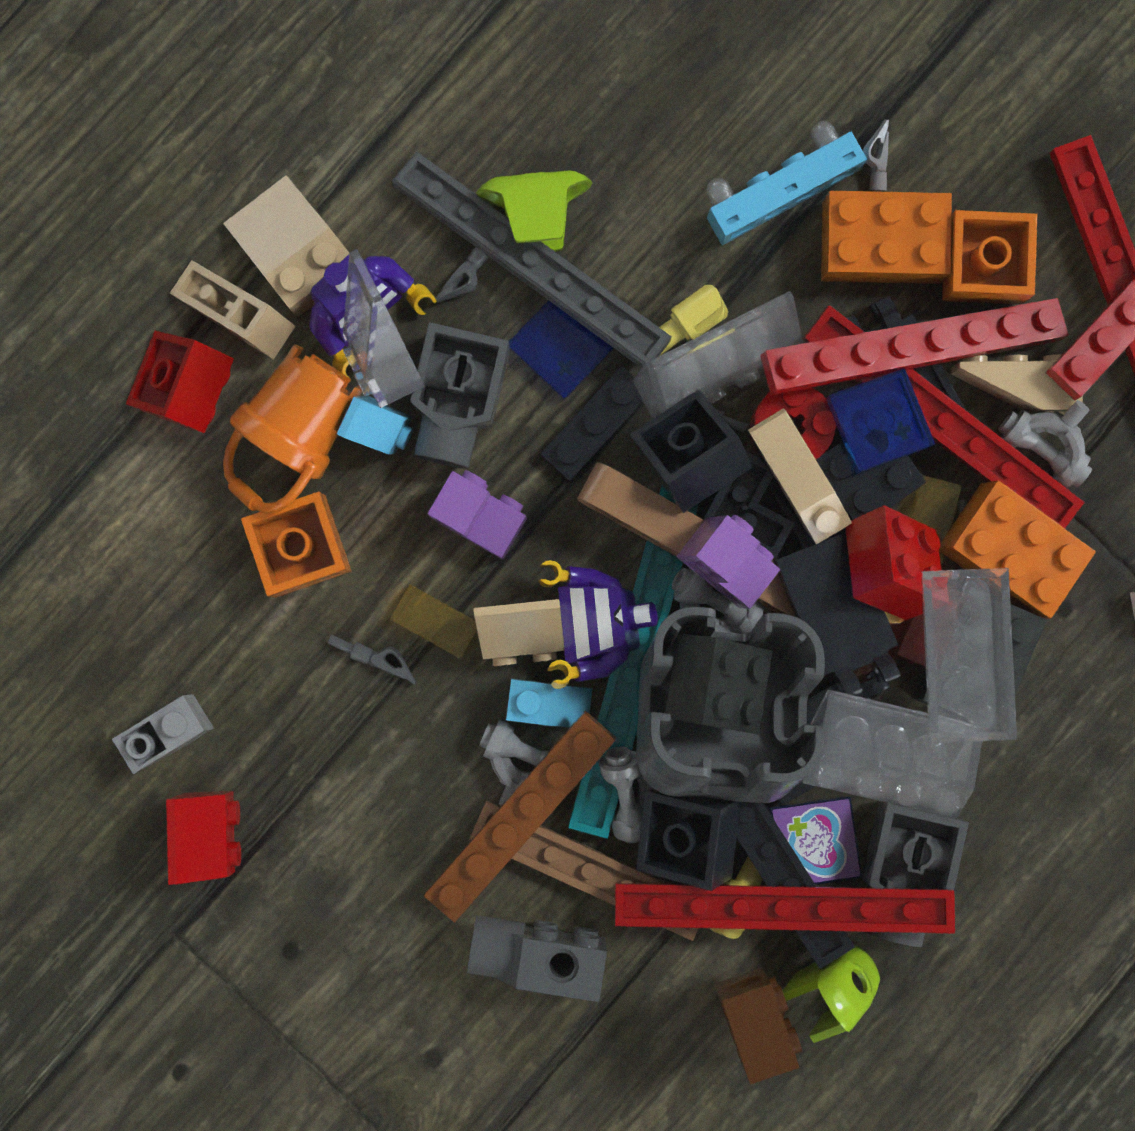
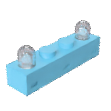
M819 121L815 123L811 129V137L818 150L807 156H804L802 152L791 156L781 164L783 169L772 175H769L767 171L756 175L746 183L748 188L737 194H734L725 179L714 178L710 180L706 187V193L713 207L709 210L707 220L721 245L723 246L860 171L867 158L852 131L839 137L830 122Z

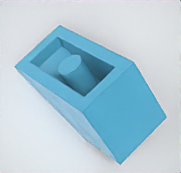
M354 396L337 435L383 453L394 454L398 448L404 450L411 438L413 428L409 424L412 417L370 396Z
M511 679L506 720L547 726L571 727L584 711L590 713L592 688L567 685L562 689H555L551 686V683Z

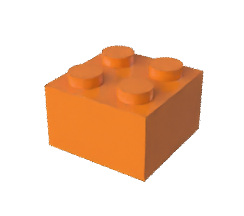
M955 210L951 215V274L943 281L942 301L1021 305L1035 295L1037 214Z
M319 491L295 499L291 505L279 512H258L241 518L268 597L277 598L352 572L327 498Z

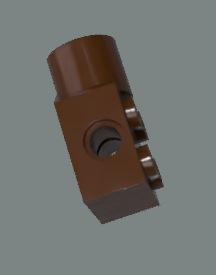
M759 968L715 983L723 1014L749 1084L751 1085L800 1068L795 1054L803 1052L794 1026L792 1027L788 1017L784 1018V1012L788 1011V1006L781 986L777 984L775 977L768 979L763 969Z

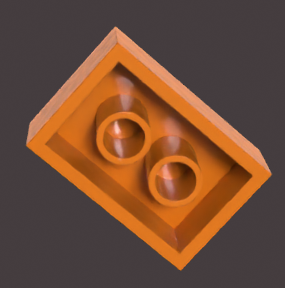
M829 191L822 203L821 281L941 284L951 274L952 193Z
M999 480L979 485L941 541L939 549L941 553L1014 606L1044 619H1051L1096 553L1095 550Z

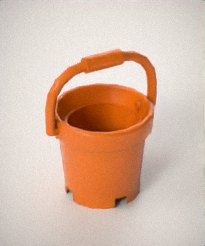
M295 344L249 403H242L230 417V424L235 430L225 449L223 459L224 476L228 482L229 491L251 511L258 510L262 513L279 512L294 502L311 478H322L330 462L328 453L338 436L337 432L354 396H360L363 392L359 385L354 387L352 392H349L346 387L351 379L314 354L310 358L306 355L303 359L298 358L303 348ZM242 437H245L266 454L301 474L288 493L276 502H263L257 493L244 481L235 476L233 461L235 451Z

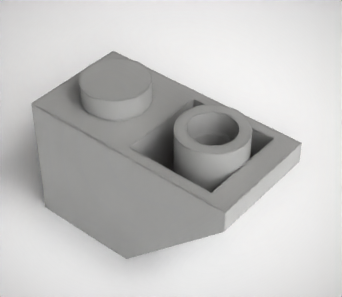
M194 694L182 695L112 740L131 772L136 774L187 746L214 729Z

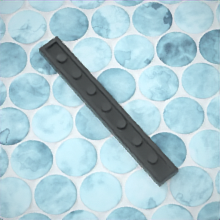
M417 151L393 178L392 185L394 188L476 248L483 251L495 262L646 372L671 342L672 336L541 241L516 243L508 217Z

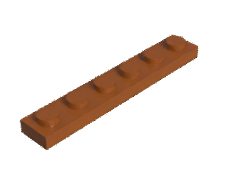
M584 711L429 887L424 897L455 923L615 742L616 736L588 712Z

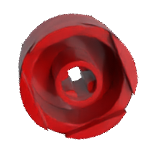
M812 387L771 395L769 392L754 410L751 416L750 428L784 408L791 420H795L799 424L797 430L814 458L817 459L822 456L831 445L837 426V420L829 401L823 394ZM751 437L750 439L754 451L760 458L764 459L758 447L756 446L754 440Z

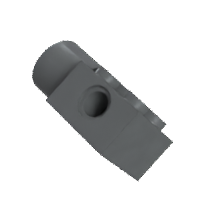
M429 322L410 400L413 407L423 416L413 456L445 466L469 469L477 431L493 426L511 350L509 340Z
M879 799L861 879L872 888L954 890L969 822L958 817ZM866 932L884 940L914 947H922L925 933Z
M476 916L467 974L497 978L518 990L594 1002L600 1001L607 947L605 937L598 936V930L587 927H575L574 932L558 930V924L549 921L535 920L534 926L525 925L526 923ZM557 953H567L572 959L566 964H559L552 957Z

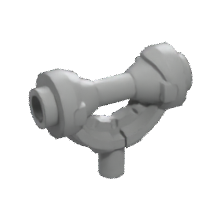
M1077 400L1064 415L1057 411L1034 414L1029 413L1025 409L1019 414L1012 411L998 429L1003 434L1001 438L1015 449L1017 447L1031 449L1048 461L1054 472L1053 478L1067 489L1071 485L1078 488L1092 471V468L1088 466L1091 457L1085 453L1084 439L1081 429L1077 426L1089 412V408L1081 401ZM1048 432L1058 436L1063 442L1065 450L1056 448L1041 437L1040 433Z
M682 568L672 582V589L675 590L674 599L680 603V609L700 607V604H707L724 614L720 618L716 617L714 632L749 633L763 615L764 606L762 603L756 601L751 609L738 608L724 595L714 590L708 582L690 568Z
M499 719L496 726L488 724L479 746L486 749L483 757L490 759L492 768L499 781L506 785L499 801L500 806L530 773L515 767L510 757H516L536 766L549 751H541L522 743L514 734V728L509 723Z
M615 747L608 750L599 761L601 775L609 784H613L617 788L620 803L618 811L614 814L612 829L617 839L627 843H637L640 841L645 791L652 787L643 778L639 770L636 752L629 750L627 747ZM635 779L639 784L638 796L636 800L633 790V783Z

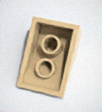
M287 175L223 223L297 318L315 304L310 291L324 277L325 269L332 263H340L350 254Z
M559 599L474 608L483 659L492 658L493 666L517 664L516 656L527 654L533 655V662L557 660V651H564Z

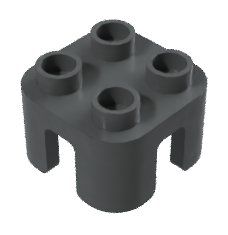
M687 607L675 611L661 623L640 667L636 757L643 778L655 790L674 797L751 803H769L781 799L814 770L823 754L824 727L807 724L808 695L821 682L824 676L825 656L820 638L806 622L786 614H763L751 632L737 634L714 632L716 610L712 608ZM679 633L715 637L772 651L770 674L767 681L759 735L670 719V713H665Z

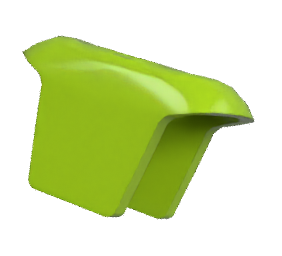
M576 171L525 173L492 178L482 184L476 194L484 201L504 209L516 243L541 241L553 251L558 252L562 251L564 247L567 205L571 200L586 192L591 187L592 181Z
M854 944L855 948L819 969L816 962L801 969L793 975L783 990L785 1000L788 1001L819 988L830 1010L821 1015L810 1032L809 1037L813 1043L845 1031L850 1032L873 1002L880 983L879 972L873 959L858 945ZM852 972L856 973L862 982V993L853 983Z

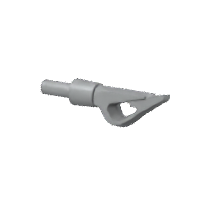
M888 119L882 122L863 148V153L867 158L866 163L871 167L869 191L873 192L887 191ZM876 143L877 149L875 156L873 157L871 155V149L873 144Z

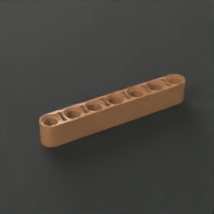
M596 462L577 497V500L583 505L674 556L679 554L704 521L689 511L683 513L675 503L613 468ZM777 573L757 601L777 614L795 617Z

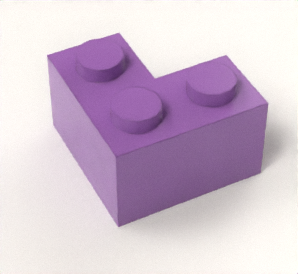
M465 470L462 476L452 471L429 510L428 515L434 521L503 560L527 519L526 515L520 512L523 505L502 494L499 500L491 496L489 491H487L488 485L486 481L468 470Z
M728 515L706 518L676 556L738 608L751 609L780 571V568L771 562L774 558L772 553L760 545V542L751 535L754 529L737 515H733L731 518Z

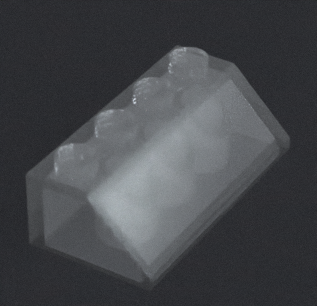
M789 291L645 363L633 380V383L652 419L698 389L712 404L726 395L723 389L737 383L739 388H743L761 378L759 371L764 368L760 355L764 351L803 344L793 295Z
M1009 568L921 571L929 742L1017 740Z
M827 690L810 724L824 727L823 754L814 770L802 780L804 784L958 818L975 788L984 735L982 726Z

